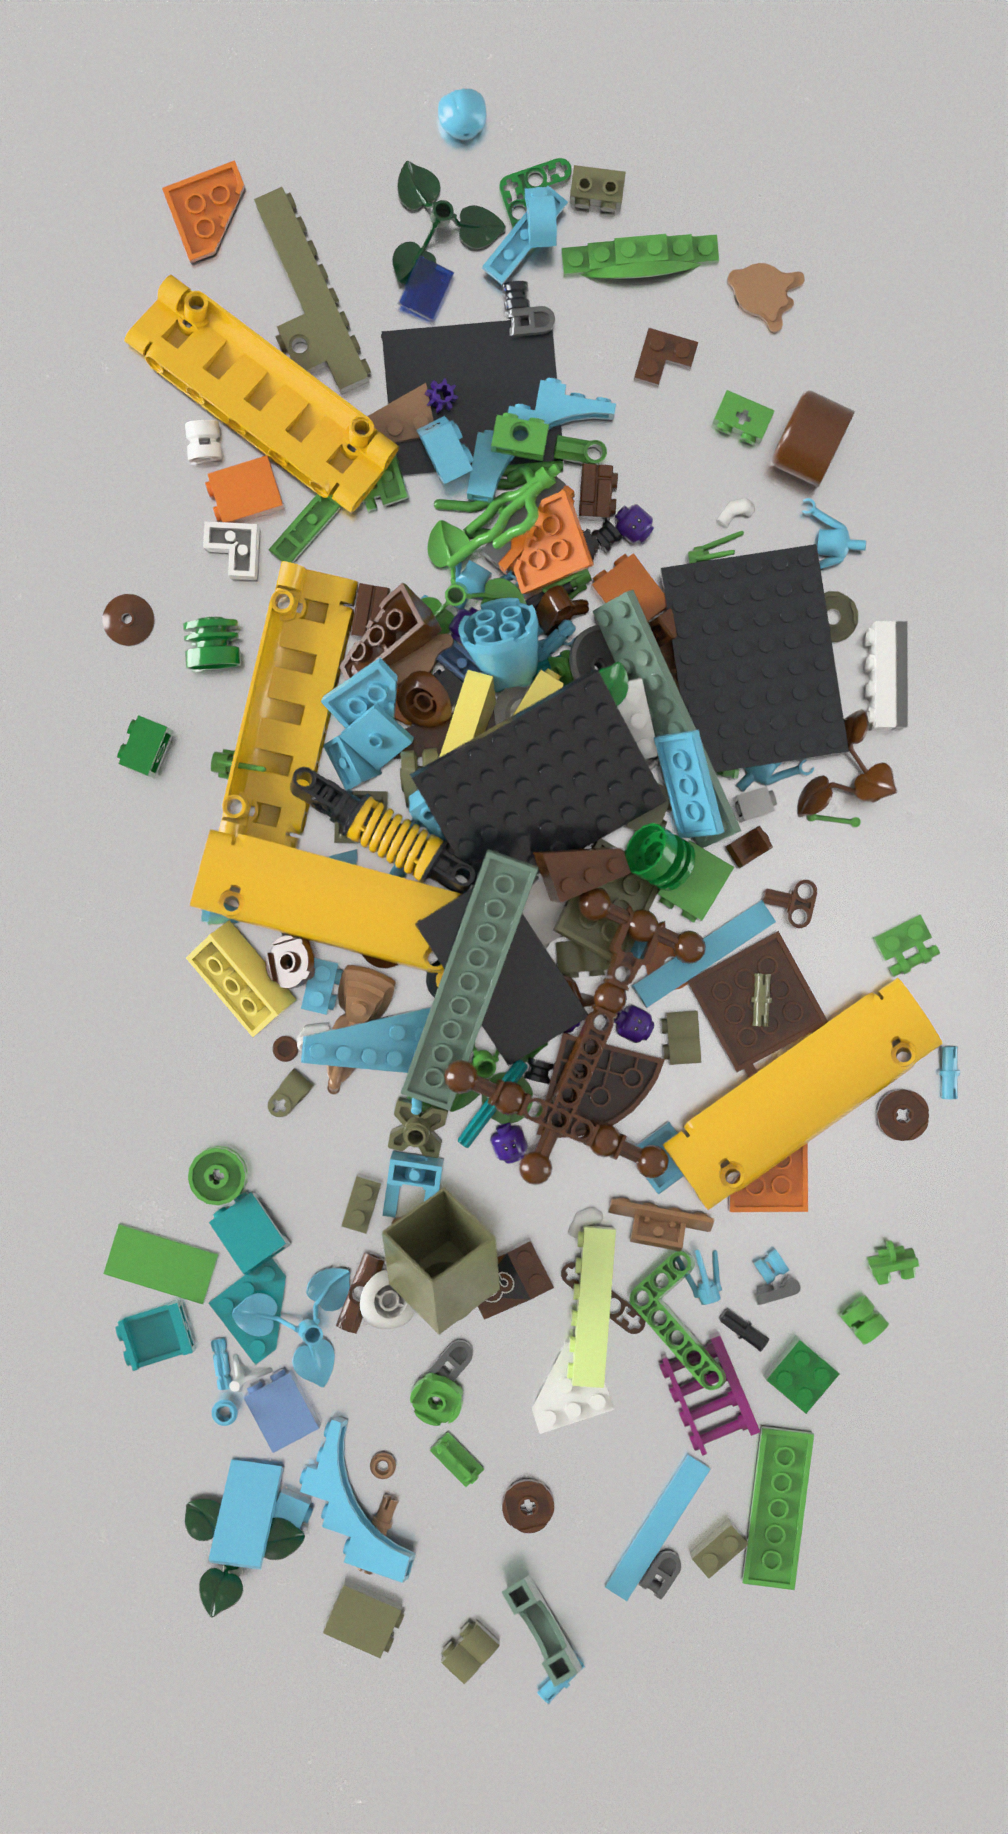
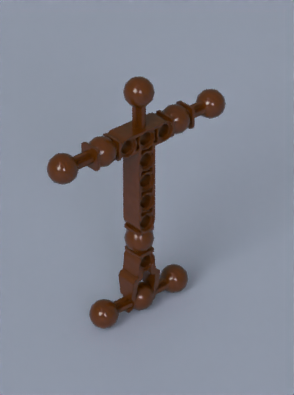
M594 888L581 894L579 897L578 906L582 916L592 921L601 920L605 917L620 925L609 945L610 952L613 955L608 967L607 978H604V983L599 985L595 991V1005L591 1007L594 1010L589 1013L583 1024L550 1102L531 1096L516 1082H504L498 1079L494 1083L478 1076L476 1068L469 1061H454L447 1067L444 1075L446 1085L453 1092L463 1094L471 1090L488 1097V1104L494 1105L502 1114L523 1116L545 1127L535 1151L526 1154L520 1161V1175L524 1181L532 1185L543 1184L551 1176L553 1168L549 1156L559 1134L589 1146L597 1156L610 1157L615 1160L621 1156L635 1162L640 1174L647 1178H657L664 1174L668 1168V1155L660 1146L648 1145L640 1148L626 1142L627 1136L619 1133L614 1126L609 1124L598 1125L575 1113L613 1029V1018H617L618 1015L616 1014L622 1011L626 1005V991L630 989L627 986L632 983L641 966L648 965L651 962L658 942L673 948L676 958L682 963L692 964L701 960L705 954V941L700 934L689 930L678 934L665 928V921L658 923L656 916L649 910L639 909L633 911L631 905L623 909L612 904L607 892L601 888ZM627 933L634 941L647 942L639 959L634 957L633 953L621 950ZM621 966L625 968L627 973L623 981L617 980L615 976L616 970ZM598 1015H602L606 1022L605 1026L600 1030L594 1026V1020ZM588 1039L593 1040L595 1043V1049L590 1054L585 1053L583 1045ZM577 1064H582L584 1067V1074L580 1078H576L573 1075V1068ZM566 1088H571L574 1093L573 1099L569 1102H564L562 1099V1092ZM531 1102H537L539 1105V1112L534 1116H530L527 1112V1107ZM560 1112L563 1116V1122L561 1125L554 1127L551 1118L553 1114ZM580 1123H584L587 1127L586 1134L582 1137H578L575 1133L576 1126Z

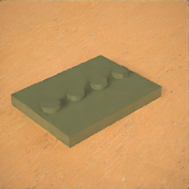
M599 839L594 842L592 848L616 846L603 839ZM633 873L597 887L607 892L612 904L623 909L631 905L633 911L639 909L650 910L659 891V888L655 885L650 884L647 880ZM581 894L567 900L553 931L611 962L613 954L610 952L609 945L620 924L605 917L601 920L592 921L582 916L578 906ZM628 933L621 946V950L624 952H630L635 942Z

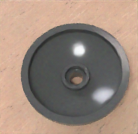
M599 625L591 626L582 631L571 645L569 664L574 680L594 670V665L599 671L615 664V660Z

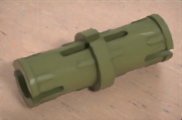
M754 973V997H751V1002H754L752 1026L769 1027V1003H772V998H770L771 974Z

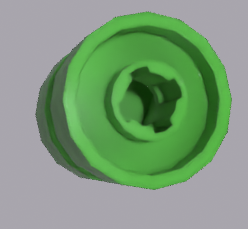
M862 1295L854 1300L840 1314V1317L849 1328H855L854 1334L863 1345L877 1338L889 1325L880 1312H874L875 1306L866 1295Z

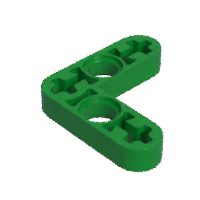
M556 158L502 178L499 184V191L512 229L520 220L513 217L512 210L516 206H522L527 211L525 189L547 187V185L553 188L568 182L572 174L569 161L564 158ZM558 165L562 169H567L564 171L563 177H560L559 174L550 175L551 181L547 182L545 169H548V174L555 172ZM531 174H540L543 182L539 186H532L528 182V177ZM508 182H511L513 186H518L515 188V195L518 200H514L510 204L507 201H512L511 193L509 190L504 191L507 188Z

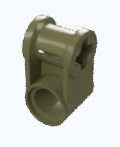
M294 1068L268 1101L267 1107L271 1115L285 1117L290 1114L295 1106L310 1092L314 1084ZM284 1099L286 1101L284 1103L286 1110L276 1112L274 1110L276 1108L275 1100L282 1101Z

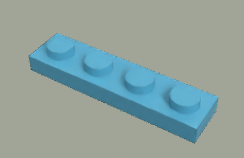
M551 188L555 199L557 218L568 204V201ZM527 211L482 266V269L501 285H503L532 249L530 248Z

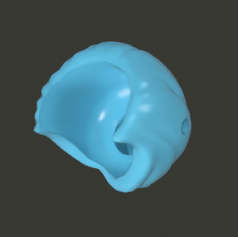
M463 88L444 95L439 101V122L442 128L452 137L459 140H469L484 128L487 114L486 103L481 93L473 89Z

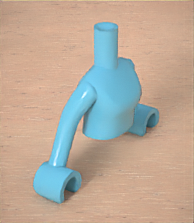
M810 498L803 500V503H811L813 505L810 511H802L804 515H814L827 525L835 528L833 530L820 528L818 556H830L819 561L820 569L842 563L849 550L866 551V540L850 539L849 531L843 523L819 510L814 500Z
M468 560L465 569L461 572L462 562H460L456 566V582L464 584L468 593H485L486 582L492 573ZM512 571L500 577L509 581L512 579L517 580L516 576L512 575ZM466 598V600L461 605L454 607L457 609H462L465 606L468 599Z
M807 760L801 761L796 767L775 774L773 772L782 762L745 768L747 774L736 786L744 792L754 780L761 784L770 785L797 774L810 775L813 773L814 767L809 772H804L802 764Z

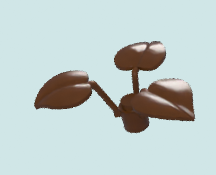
M863 709L847 716L844 719L849 752L864 774H860L855 779V788L835 782L829 783V779L824 775L812 779L804 787L798 800L797 810L800 817L814 815L825 809L832 799V788L851 792L861 801L877 802L882 798L897 793L892 768L887 763L882 762L875 764L868 770L853 748V744H858L864 740L868 731V716Z

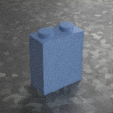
M281 1369L270 1375L271 1380L263 1385L261 1381L254 1383L247 1388L248 1392L243 1397L272 1453L318 1430L321 1425L292 1369L287 1372Z

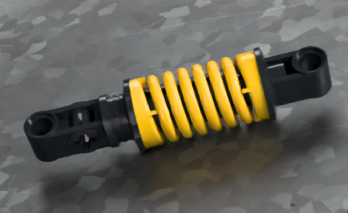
M300 767L295 770L290 784L291 793L311 805L318 812L329 816L331 822H338V824L344 827L342 836L354 842L361 841L362 847H369L372 853L378 852V856L380 858L386 857L388 863L395 862V866L398 869L404 867L405 873H413L414 878L422 884L428 878H431L456 893L463 894L470 889L475 879V871L470 865L446 852L448 841L442 840L434 834L429 835L427 838L428 831L426 829L421 830L417 834L420 829L419 825L414 824L409 829L411 820L405 819L401 824L400 822L403 817L399 813L392 819L394 810L388 808L383 813L384 804L375 801L368 793L361 799L354 795L352 790H344L338 784L324 778L311 768ZM297 780H306L309 785L301 786ZM462 875L466 878L467 882L461 883L455 876Z

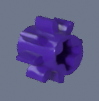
M445 378L440 384L435 380L432 381L430 385L433 390H426L424 394L429 396L430 401L427 406L433 405L436 407L437 413L443 407L450 411L452 409L450 401L455 402L458 399L457 395H453L456 385L450 386ZM439 391L443 392V397H446L444 400H441L440 395L437 394Z

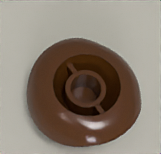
M416 671L408 675L400 685L397 693V705L407 721L417 726L434 728L445 724L450 719L452 708L448 693L434 675L427 671Z

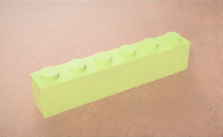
M583 1225V1232L578 1231L577 1247L582 1248L581 1258L576 1257L575 1273L579 1274V1284H574L573 1300H577V1310H572L571 1326H575V1337L570 1336L569 1352H573V1363L568 1362L567 1378L571 1379L572 1386L604 1388L616 1229L612 1227Z

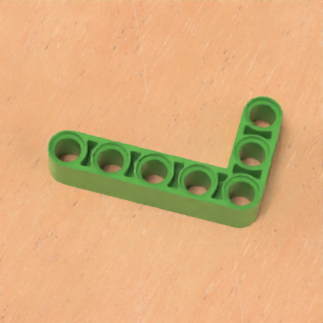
M684 1251L675 1252L632 1290L629 1297L630 1303L702 1387L707 1390H716L722 1387L726 1381L724 1370L662 1300L666 1294L692 1272L695 1266V1261L691 1254ZM679 1256H684L688 1261L687 1268L683 1271L677 1269L675 1265L676 1259ZM661 1273L668 1277V1285L665 1288H660L656 1283L657 1276ZM641 1291H645L649 1295V1302L645 1306L640 1305L637 1301V1295ZM659 1310L663 1311L667 1318L662 1326L658 1325L654 1320V1316ZM676 1330L684 1335V1341L681 1345H676L672 1341V1334ZM693 1350L701 1354L702 1359L699 1365H693L689 1360V1354ZM711 1370L719 1375V1382L716 1385H711L707 1381V1373Z

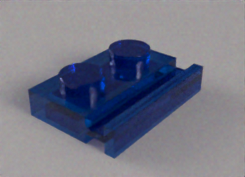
M420 255L397 304L430 321L433 320L454 272Z

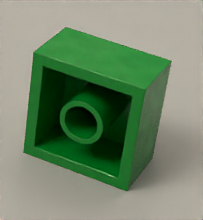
M138 715L137 719H132L129 724L127 734H130L127 744L123 743L118 751L117 758L120 759L118 764L155 778L173 730Z
M796 1336L763 1376L766 1381L807 1414L840 1373Z

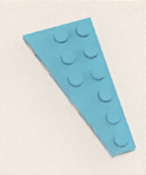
M431 1007L306 1035L303 1037L301 1063L408 1073Z

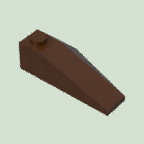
M405 583L400 584L383 599L379 605L381 610L374 620H369L366 625L367 631L360 641L354 643L340 664L339 668L345 680H348L380 657L388 666L393 665L423 647L442 631L432 610Z

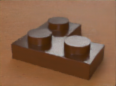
M648 328L634 380L659 387L666 362L691 369L698 342Z

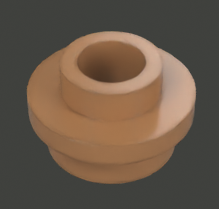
M382 1452L372 1458L370 1470L376 1478L387 1479L395 1472L396 1462L390 1454ZM385 1461L388 1464V1468L382 1470L379 1468L378 1463Z

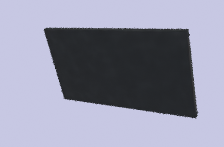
M474 887L415 923L444 969ZM523 913L481 1024L508 1066L579 1022L586 1020L588 1016L585 1008Z

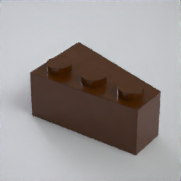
M602 847L533 852L550 901L562 903L631 873L622 848Z

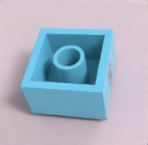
M443 416L416 430L438 477L444 484L473 470L470 463L474 459L465 444L461 445L459 439L463 438L453 420L449 421Z

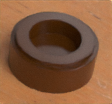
M291 1036L279 1037L275 1040L272 1047L274 1056L282 1062L293 1060L299 1052L297 1042Z

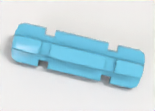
M563 620L558 626V630L555 629L543 641V646L540 645L538 647L539 661L548 659L547 657L552 656L551 652L554 653L567 640V635L571 636L576 626L572 621Z
M224 1338L214 1339L211 1341L212 1352H214L215 1374L218 1376L216 1380L219 1390L230 1389L232 1381L228 1375L230 1374L228 1355L225 1352L226 1341Z

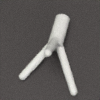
M234 1354L233 1363L236 1378L230 1383V1389L234 1392H241L245 1382L272 1372V1369L268 1368L244 1376L240 1371L238 1356Z

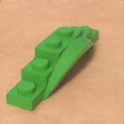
M692 234L614 238V241L588 243L587 246L561 248L564 276L582 275L584 277L615 279L643 278L676 273L699 267L701 264L719 263L717 234L692 236Z

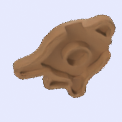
M757 263L744 269L731 271L727 281L733 288L742 310L750 315L761 318L772 333H777L783 326V313L790 310L794 305V300L787 295V292L801 287L805 277L802 272L784 273L769 264Z
M437 634L423 647L389 666L398 676L397 689H399L404 679L413 672L427 671L431 673L439 655L453 646L454 640L449 634Z

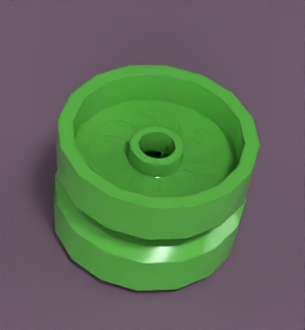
M217 1145L207 1148L194 1158L189 1167L188 1182L191 1191L199 1200L206 1204L219 1206L230 1203L242 1193L248 1182L249 1170L246 1160L240 1152L230 1146ZM219 1169V1173L224 1174L222 1179L215 1177L216 1170Z

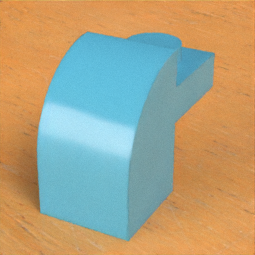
M551 187L525 189L530 248L557 246L556 208Z

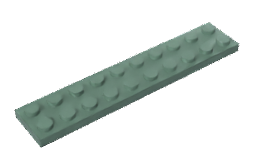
M634 590L627 591L593 610V614L615 663L620 661L623 664L628 675V681L641 678L643 681L655 737L696 730ZM704 746L703 750L724 832L719 835L694 837L697 845L702 848L741 831Z
M489 849L487 850L400 1094L449 1111L451 1110L456 1093L446 1085L445 1071L454 1061L469 1060L538 871L537 866Z

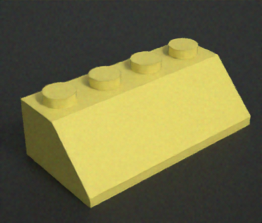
M230 920L212 932L186 957L252 1037L257 1035L296 1001V998L288 988L280 987L276 981H272L269 978L263 959Z

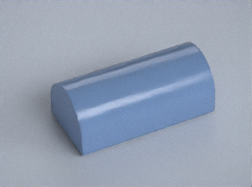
M455 640L453 646L443 651L437 658V662L444 668L447 667L463 683L468 670L482 673L468 651Z

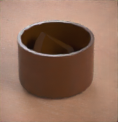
M805 391L801 395L772 456L773 465L819 487L855 411L814 391Z

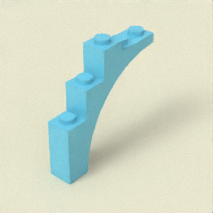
M547 378L546 381L540 380L535 410H530L531 407L528 405L515 404V407L509 406L508 413L518 415V419L528 421L529 418L542 419L545 421L544 424H549V429L576 420H613L616 404L611 403L610 399L604 397H597L596 400L587 399L584 394L580 393L565 395L566 384H562V381L559 379ZM484 430V433L478 432L473 456L474 461L472 462L473 470L470 473L467 499L491 503L494 500L499 481L507 466L515 457L491 452L493 430ZM518 430L513 434V437L518 441H523L528 435L525 431Z
M336 1417L331 1422H328L325 1427L324 1437H326L324 1447L319 1449L316 1458L319 1465L314 1463L308 1466L307 1469L304 1468L301 1473L299 1483L302 1484L300 1492L328 1501L329 1504H325L321 1514V1519H324L322 1527L351 1537V1539H347L343 1548V1554L346 1555L344 1563L403 1583L409 1579L416 1553L397 1545L383 1535L366 1517L357 1503L348 1481L344 1461V1440L348 1420Z

